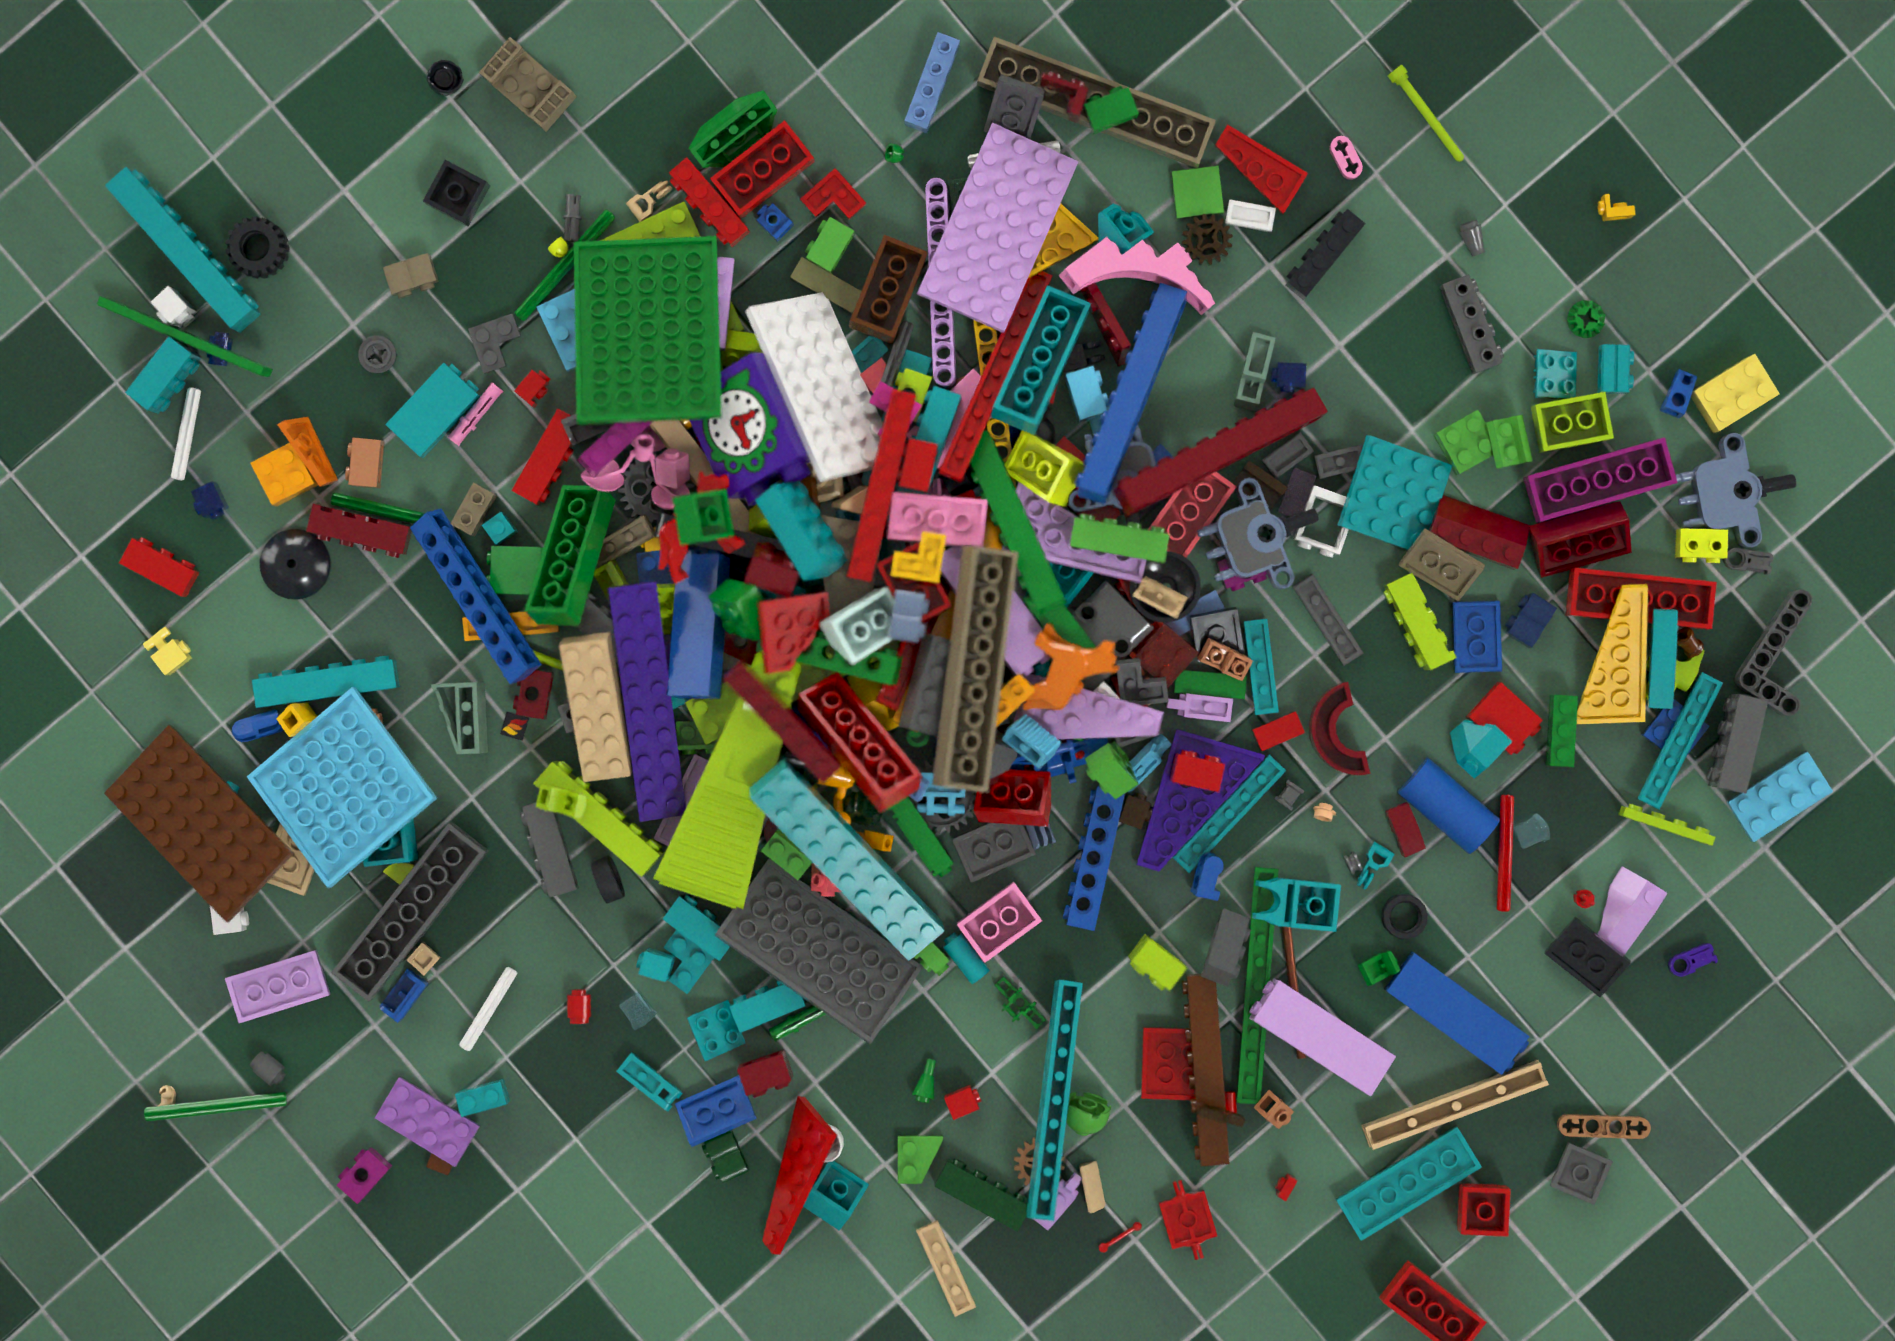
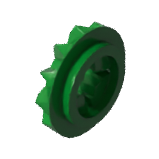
M1582 300L1570 308L1567 315V323L1575 335L1582 338H1590L1600 333L1604 327L1605 314L1600 305L1593 301ZM1590 310V318L1596 322H1589L1583 328L1584 320L1578 316H1584Z

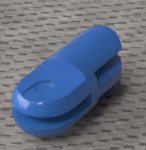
M274 709L238 720L232 726L231 732L237 741L248 742L282 732L284 729L276 718L279 716V713Z

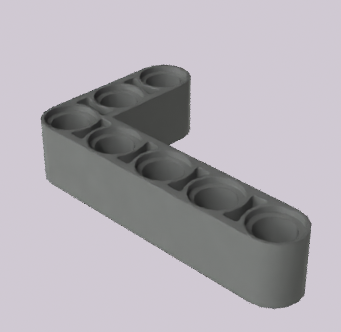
M1793 590L1786 596L1734 677V682L1739 689L1751 697L1767 700V707L1782 716L1795 715L1800 709V701L1796 696L1765 677V675L1812 604V596L1806 590ZM1797 594H1800L1804 599L1801 607H1798L1794 602ZM1784 614H1788L1791 618V622L1787 627L1781 622ZM1772 633L1778 638L1775 646H1771L1768 641ZM1759 653L1765 657V662L1762 666L1756 663V656ZM1746 673L1752 676V682L1749 686L1743 683V676ZM1765 686H1769L1772 690V695L1768 699L1762 694ZM1785 699H1789L1792 704L1788 712L1782 707Z

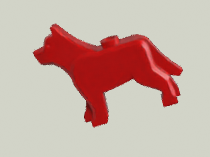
M702 471L699 472L697 493L727 489L729 487L727 474L718 477L713 473L705 476ZM675 517L664 524L659 530L660 562L658 569L664 570L667 564H669L672 579L677 584L689 576L681 568V564L688 551V544L680 545ZM735 535L716 539L728 554L746 545L743 539Z

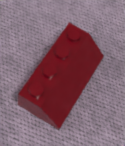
M1443 495L1439 500L1429 531L1467 554L1515 570L1520 566L1527 545L1530 525Z
M1621 501L1529 526L1531 546L1541 578L1568 571L1571 568H1579L1632 553L1630 521Z

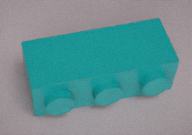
M680 895L663 917V920L720 961L730 946L714 936L721 927V924L715 920L717 916L708 909L702 911L696 906L698 902L689 895L685 897Z
M776 981L777 986L769 989L766 985L754 990L755 995L747 998L746 994L732 999L734 1003L729 1008L741 1033L806 1006L805 999L780 981Z

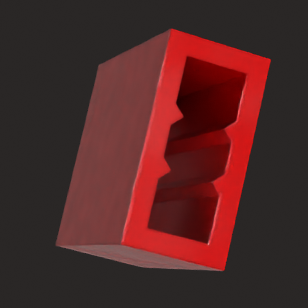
M1497 682L1466 716L1475 725L1485 726L1486 723L1496 725L1510 738L1512 742L1504 750L1507 755L1518 754L1526 745L1524 743L1525 739L1529 735L1533 737L1541 729L1539 724L1543 721L1502 682Z

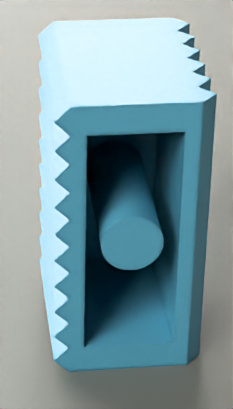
M1023 714L1008 728L1002 739L1038 769L1055 755L1061 744L1060 740H1057L1049 731L1046 732L1045 729H1042V726H1039L1027 714Z

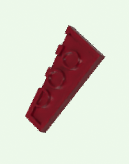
M1096 283L1082 288L1079 292L1083 294L1087 302L1091 303L1089 311L1092 313L1117 366L1125 364L1126 356L1131 346L1129 340Z

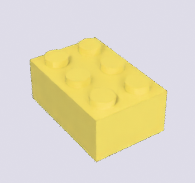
M1753 354L1693 390L1691 398L1711 431L1716 433L1780 393L1756 354Z

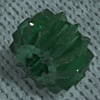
M861 790L851 792L844 801L843 812L850 816L851 822L869 826V824L876 825L877 822H880L883 811L880 813L868 796Z

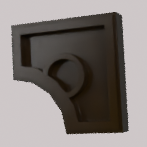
M1202 1102L1197 1103L1195 1111L1200 1117L1240 1127L1244 1125L1245 1118L1241 1114Z

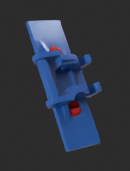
M1103 737L1085 738L1084 741L1075 739L1061 740L1055 755L1040 769L1020 753L1017 754L1016 760L1009 769L1050 772L1051 777L1067 773L1069 783H1075L1077 781L1073 767L1087 764L1085 758L1106 745L1108 739Z

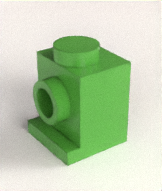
M934 941L914 956L915 959L920 956L922 958L920 961L921 965L928 972L933 970L939 976L949 968L947 963L950 959Z

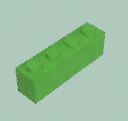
M1080 514V518L1074 519L1070 547L1165 563L1169 534L1165 533V528L1151 526V531L1141 529V524L1128 522L1127 526L1118 525V520L1104 518V522L1094 521L1095 516Z

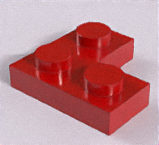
M836 168L800 198V201L815 217L819 216L834 202L850 220L867 204Z

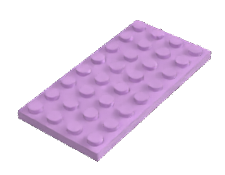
M992 123L917 294L1004 333L1079 161Z

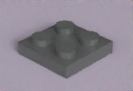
M1567 1142L1550 1186L1595 1205L1613 1161Z

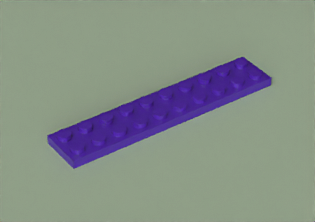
M656 581L609 587V600L639 821L682 816L686 806L671 696H667L669 676Z

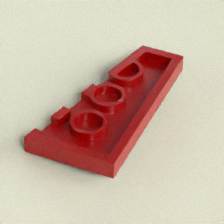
M1228 124L1215 144V147L1284 214L1308 173Z

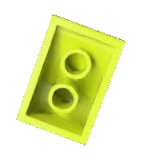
M1023 430L1005 463V467L1012 478L1047 502L1066 507L1070 495L1076 488L1075 483L1078 474L1083 473L1086 467L1084 462L1036 434L1033 435Z

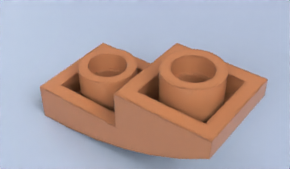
M1210 638L1207 639L1198 656L1201 662L1215 667L1224 674L1243 681L1253 662L1251 658Z

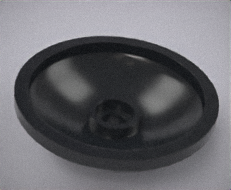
M289 529L274 535L266 543L260 556V572L268 588L283 598L293 600L308 598L316 594L327 582L331 570L330 554L323 541L316 539L317 536L313 533L301 529ZM291 559L296 561L294 568H290L288 565Z
M1166 551L1165 563L1146 560L1143 577L1147 576L1162 585L1168 583L1172 590L1188 597L1177 619L1135 598L1133 595L1140 584L1130 581V595L1135 607L1145 617L1157 622H1174L1184 618L1194 609L1201 593L1200 576L1195 566L1186 557L1171 551Z

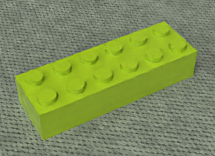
M565 761L551 762L533 784L539 789L542 783L585 793L587 795V809L583 813L582 819H574L638 875L644 876L664 854L660 850L662 845L653 838L648 840L643 835L645 831L635 822L630 824L626 821L627 815L618 807L611 808L607 804L609 800L599 791L594 793L589 788L591 784L583 782L582 776L576 777L571 773L573 768Z

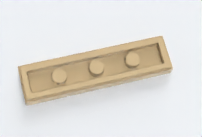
M938 1220L916 1229L954 1316L956 1317L976 1308L973 1297Z

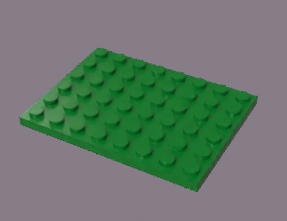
M701 236L574 242L577 424L722 418L717 237Z

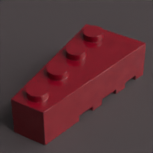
M312 504L306 530L307 532L317 534L316 539L330 542L332 537L340 539L339 544L353 547L354 543L362 544V550L376 553L377 548L386 550L385 555L399 558L400 554H407L412 533L409 526L317 504Z

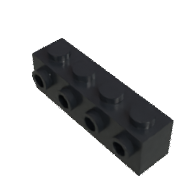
M1349 209L1344 213L1339 211L1331 221L1334 226L1328 232L1324 229L1316 239L1319 243L1314 250L1309 248L1301 258L1304 263L1298 269L1294 266L1286 276L1289 281L1285 286L1302 300L1307 297L1366 224Z

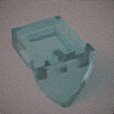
M1532 815V819L1513 827L1521 849L1550 839L1549 826L1540 815Z
M637 992L619 1005L631 1022V1027L634 1030L646 1025L657 1014L655 1009L652 1010L640 992Z

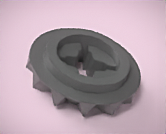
M383 336L367 338L363 341L358 351L361 365L367 371L376 374L387 372L394 365L397 356L395 346L389 339ZM372 346L378 351H385L381 355L383 363L376 358L370 359L374 355V348Z

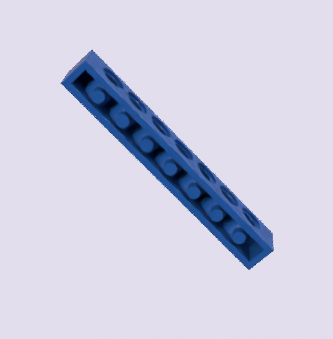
M437 509L426 512L410 527L416 540L426 552L428 559L435 566L441 579L451 591L453 598L458 602L466 618L476 630L478 637L483 641L509 684L525 680L542 664L456 530L450 524L443 510Z

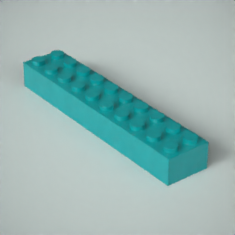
M786 758L781 760L749 788L750 799L908 961L944 932L942 920Z

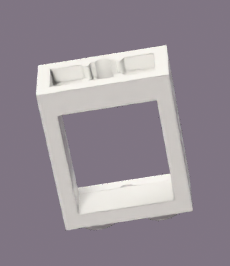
M1314 485L1310 490L1303 512L1312 509L1315 498L1344 507L1346 496ZM1305 527L1296 530L1293 540L1298 541L1297 546L1308 550H1311V547L1320 549V554L1333 558V555H1340L1349 529L1341 527L1334 547L1302 536Z

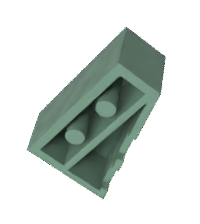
M485 682L431 684L438 698L439 708L443 712L448 725L446 727L456 753H488Z

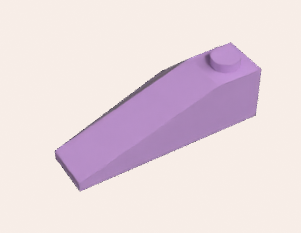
M1622 866L1609 886L1608 898L1603 910V918L1598 935L1625 955L1653 917L1667 892Z

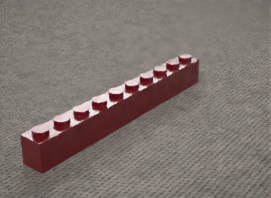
M1303 388L1292 395L1293 398L1289 400L1283 398L1273 404L1274 407L1269 410L1266 407L1262 408L1254 414L1255 417L1249 420L1247 417L1242 418L1231 429L1228 427L1222 428L1211 439L1208 436L1196 442L1197 446L1191 449L1189 446L1182 448L1176 453L1177 456L1170 458V456L1162 458L1157 462L1158 465L1153 468L1150 466L1142 468L1137 472L1138 475L1133 478L1130 475L1122 478L1117 482L1118 486L1113 491V494L1126 516H1129L1320 420L1328 410L1315 388L1307 391Z

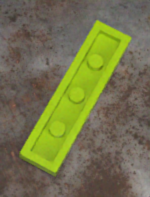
M1629 804L1628 807L1621 806L1618 814L1620 816L1706 845L1713 846L1716 837L1709 835L1710 830L1696 826V829L1693 830L1687 828V822L1674 819L1672 823L1664 820L1665 815L1652 811L1651 815L1642 812V807Z

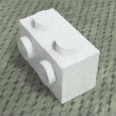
M169 286L151 301L158 310L156 315L165 324L168 323L181 328L182 326H188L195 319L194 315L197 313L195 308L179 291Z

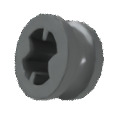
M1354 851L1351 852L1350 856H1343L1351 875L1355 874L1356 870H1363Z

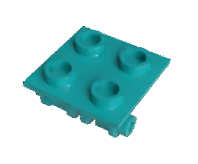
M1537 349L1536 355H1534L1536 369H1533V372H1536V376H1533V379H1536L1533 390L1535 398L1569 399L1576 397L1577 352Z
M729 1000L687 1017L704 1061L746 1043L742 1032L740 1033L729 1008Z

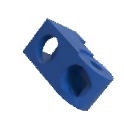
M1678 369L1659 411L1676 418L1685 415L1697 376Z
M1207 852L1200 857L1190 891L1195 896L1218 901L1220 891L1215 886L1224 864L1217 855Z

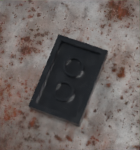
M1576 917L1573 918L1545 950V955L1598 997H1601L1631 964V960Z

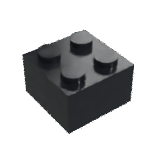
M444 160L423 202L469 227L490 185L487 181Z

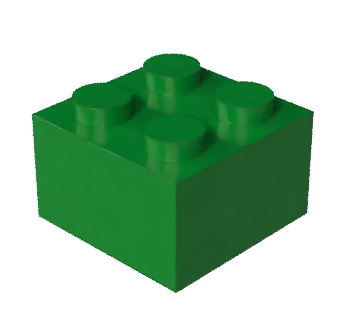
M726 579L708 596L712 603L711 607L723 622L722 627L727 633L757 641L761 637L758 602L764 600L756 586Z

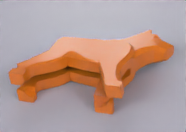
M1048 622L1043 631L1038 634L1034 643L1052 657L1053 662L1047 679L1032 684L1035 691L1025 700L1027 702L1023 705V710H1062L1070 703L1074 695L1078 696L1084 687V683L1081 682L1083 678L1099 673L1117 672L1120 667L1115 665L1117 658L1113 652L1116 643L1106 640L1102 641L1096 648H1083L1080 645L1065 641L1057 634L1053 624Z

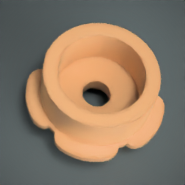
M1319 803V806L1313 807L1315 811L1313 817L1318 820L1331 822L1333 815H1336V812L1332 810V805Z

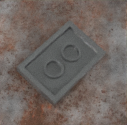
M1000 75L983 132L988 133L991 124L995 123L1031 139L1046 90Z
M988 823L952 839L971 883L1036 855L1023 825Z

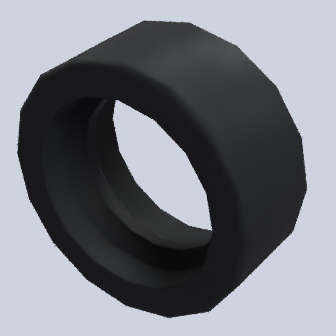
M606 856L591 862L592 873L603 900L606 903H611L624 898L625 891L622 880L611 857Z
M1399 894L1391 897L1385 903L1381 919L1384 928L1391 935L1399 939H1411L1424 931L1427 925L1428 913L1420 899L1410 894ZM1410 903L1417 909L1418 921L1412 929L1399 930L1392 924L1391 912L1397 904Z

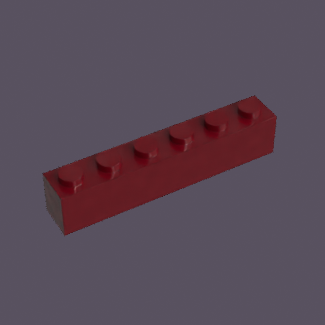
M743 659L737 662L724 675L723 680L823 784L841 768V761Z

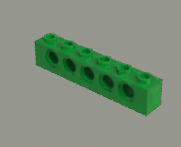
M816 631V636L811 641V651L808 653L802 650L795 660L796 662L888 685H896L903 656L897 655V650L883 648V651L875 650L858 662L850 664L834 648V656L829 658L825 650L830 643L824 632ZM761 637L758 639L756 652L762 651ZM874 656L880 660V666L877 670L871 666V659Z

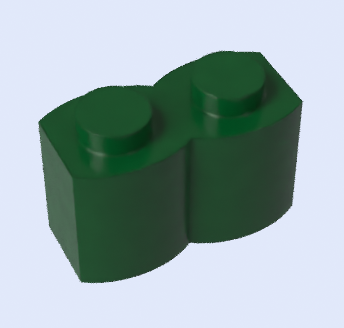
M732 1130L709 1139L702 1145L706 1158L711 1157L714 1163L711 1169L716 1180L721 1179L722 1183H725L749 1172L748 1164Z

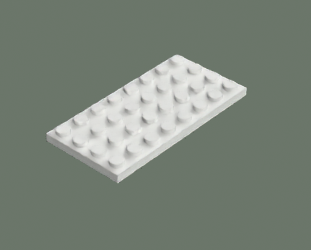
M821 292L749 307L745 312L819 482L872 470L880 436L877 434L883 422L876 407L869 403L871 395L860 376L861 372L829 299Z

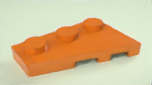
M309 417L285 420L277 424L319 487L338 481Z

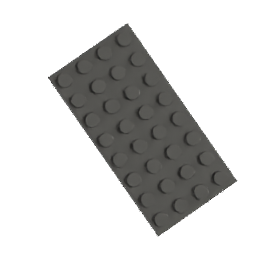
M771 859L767 860L748 887L744 908L736 907V909H733L714 935L869 1045L923 968L922 965L913 959L908 961L891 943L824 896H821L818 892L811 891V887L801 880L794 878Z

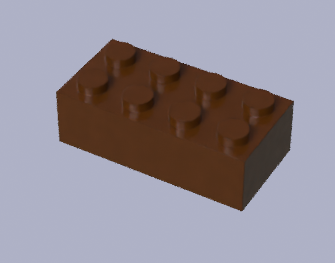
M884 235L851 316L849 328L893 344L928 252Z

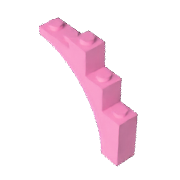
M1106 237L1065 268L1059 275L1073 294L1086 286L1106 279L1138 278L1159 285L1163 283L1187 291V302L1200 315L1215 304L1210 292L1204 289L1198 282L1197 276L1188 270L1187 266L1192 260L1189 253L1185 252L1186 249L1181 247L1179 243H1176L1157 258L1152 247L1143 240L1121 255L1118 246Z

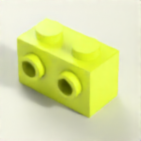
M1676 529L1675 558H1682V562L1696 563L1697 558L1706 559V563H1720V559L1728 557V530Z

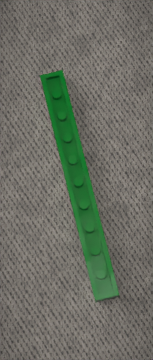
M1254 867L1250 916L1251 932L1248 942L1237 1103L1257 1104L1261 1099L1266 1029L1249 1019V1017L1251 1016V1007L1256 1001L1261 1000L1264 995L1262 991L1270 981L1274 925L1264 920L1252 918V913L1267 911L1273 906L1274 896L1272 892L1263 887L1255 886L1256 880L1266 881L1278 877L1279 869Z

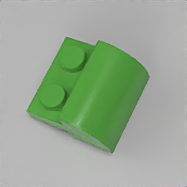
M1523 415L1486 422L1497 469L1533 461Z

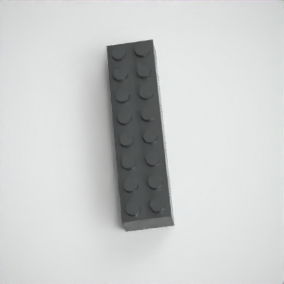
M453 822L448 823L331 973L368 1002L373 1000L489 850Z

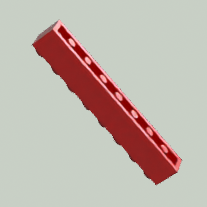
M895 389L891 390L846 574L848 577L871 582L916 399L915 394Z

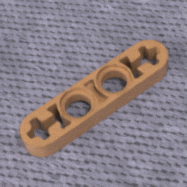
M1564 1114L1557 1121L1558 1130L1569 1137L1643 1139L1649 1135L1651 1130L1650 1123L1639 1116ZM1567 1119H1570V1122L1580 1124L1582 1132H1579L1578 1127H1570V1131H1567L1562 1125L1567 1123ZM1593 1119L1598 1122V1129L1591 1133L1586 1130V1123ZM1614 1120H1618L1622 1124V1128L1618 1133H1612L1609 1129L1610 1123ZM1626 1120H1629L1628 1125L1637 1126L1640 1121L1645 1126V1129H1642L1640 1134L1634 1129H1628L1629 1134H1626Z

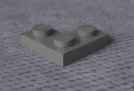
M513 313L468 329L484 374L507 367L499 344L521 337Z
M1140 658L1116 661V665L1120 667L1117 675L1121 700L1139 705L1168 702L1166 677L1142 679Z

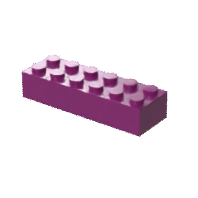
M1665 437L1523 477L1536 523L1678 483Z

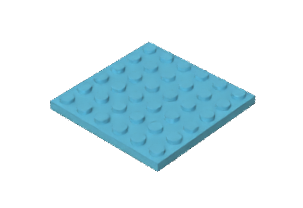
M354 687L350 688L247 776L327 888L334 886L437 799L359 691Z

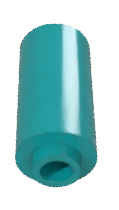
M954 932L944 940L946 943L943 946L944 950L971 985L990 971L962 933L957 935Z

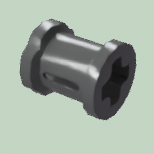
M1287 779V785L1280 795L1274 799L1292 811V805L1298 796L1305 791Z

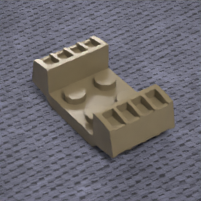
M511 37L508 38L479 72L483 78L545 132L577 98L572 90L549 73Z

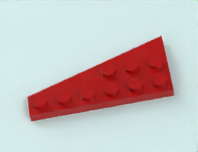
M797 1096L762 1239L770 1252L776 1255L781 1254L837 1136L806 1097Z

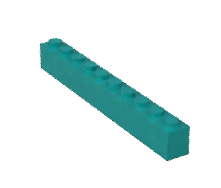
M1065 980L1054 982L1026 1218L1054 1221L1083 986V983Z

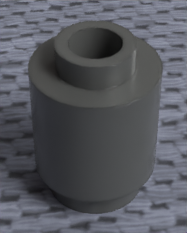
M261 1051L250 1063L253 1072L270 1086L274 1083L278 1085L286 1075L284 1073L285 1066L269 1053L265 1054Z

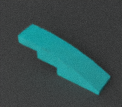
M1653 609L1649 652L1648 708L1673 709L1678 610Z

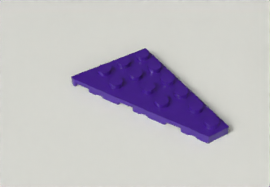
M1176 729L1136 865L1160 871L1261 761L1264 760L1265 755ZM1182 750L1197 753L1196 758L1204 759L1205 755L1221 758L1220 763L1225 764L1220 791L1216 792L1169 781L1175 753L1181 754Z

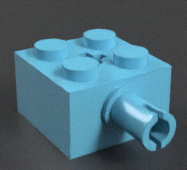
M1091 366L1066 374L1064 379L1078 423L1089 422L1093 435H1095L1096 431L1100 432L1102 425H1100L1102 415L1110 406L1107 394L1101 393L1100 386H1102L1103 381L1099 370L1095 371L1094 367Z

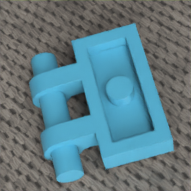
M920 772L930 783L924 794V797H927V803H917V811L919 813H927V815L933 816L934 813H948V816L965 814V804H955V797H965L964 789L932 785L934 773ZM934 797H948V804H934Z

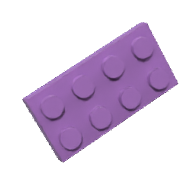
M402 1077L398 1078L375 1116V1119L454 1167L459 1163L481 1126L466 1116L461 1117L458 1111Z

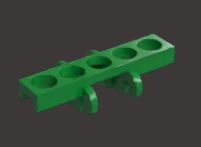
M1004 976L994 985L1009 1001L1008 1004L1004 1003L1002 1005L1003 1009L1001 1011L1006 1010L1013 1017L1012 1022L1015 1020L1019 1021V1016L1022 1014L1038 1029L1046 1021L1034 1008L1037 1003L1034 1001L1030 1004L1020 993L1023 990L1022 987L1016 989ZM1004 981L1008 988L1003 990L999 986L1000 982ZM1009 990L1014 991L1011 996L1007 994ZM1023 998L1025 1001L1024 1006L1018 1007L1016 1000ZM1011 1004L1020 1011L1018 1014L1009 1007ZM1030 1010L1033 1011L1031 1015H1027ZM1034 1015H1037L1041 1019V1022L1036 1024L1032 1020V1017Z

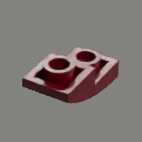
M1407 802L1386 810L1391 831L1396 835L1402 856L1406 858L1426 849L1416 819Z

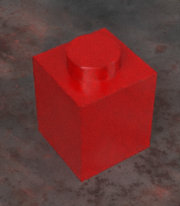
M970 1085L944 1096L953 1120L979 1110L978 1103L982 1102L977 1089L972 1090Z

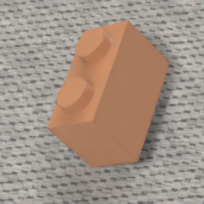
M352 438V443L348 444L347 455L351 457L350 466L346 467L345 479L349 481L348 485L380 489L384 441Z

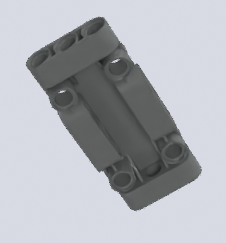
M1105 580L1072 613L1096 647L1106 640L1115 643L1121 639L1127 641L1129 647L1124 652L1117 650L1115 645L1113 652L1117 660H1123L1154 629V626L1108 580ZM1091 606L1095 611L1094 617H1084L1082 608ZM1099 673L1083 678L1081 681L1084 683L1083 688L1094 691L1111 673ZM1011 674L1004 682L1007 684L1014 676ZM1017 708L1008 716L1013 722Z

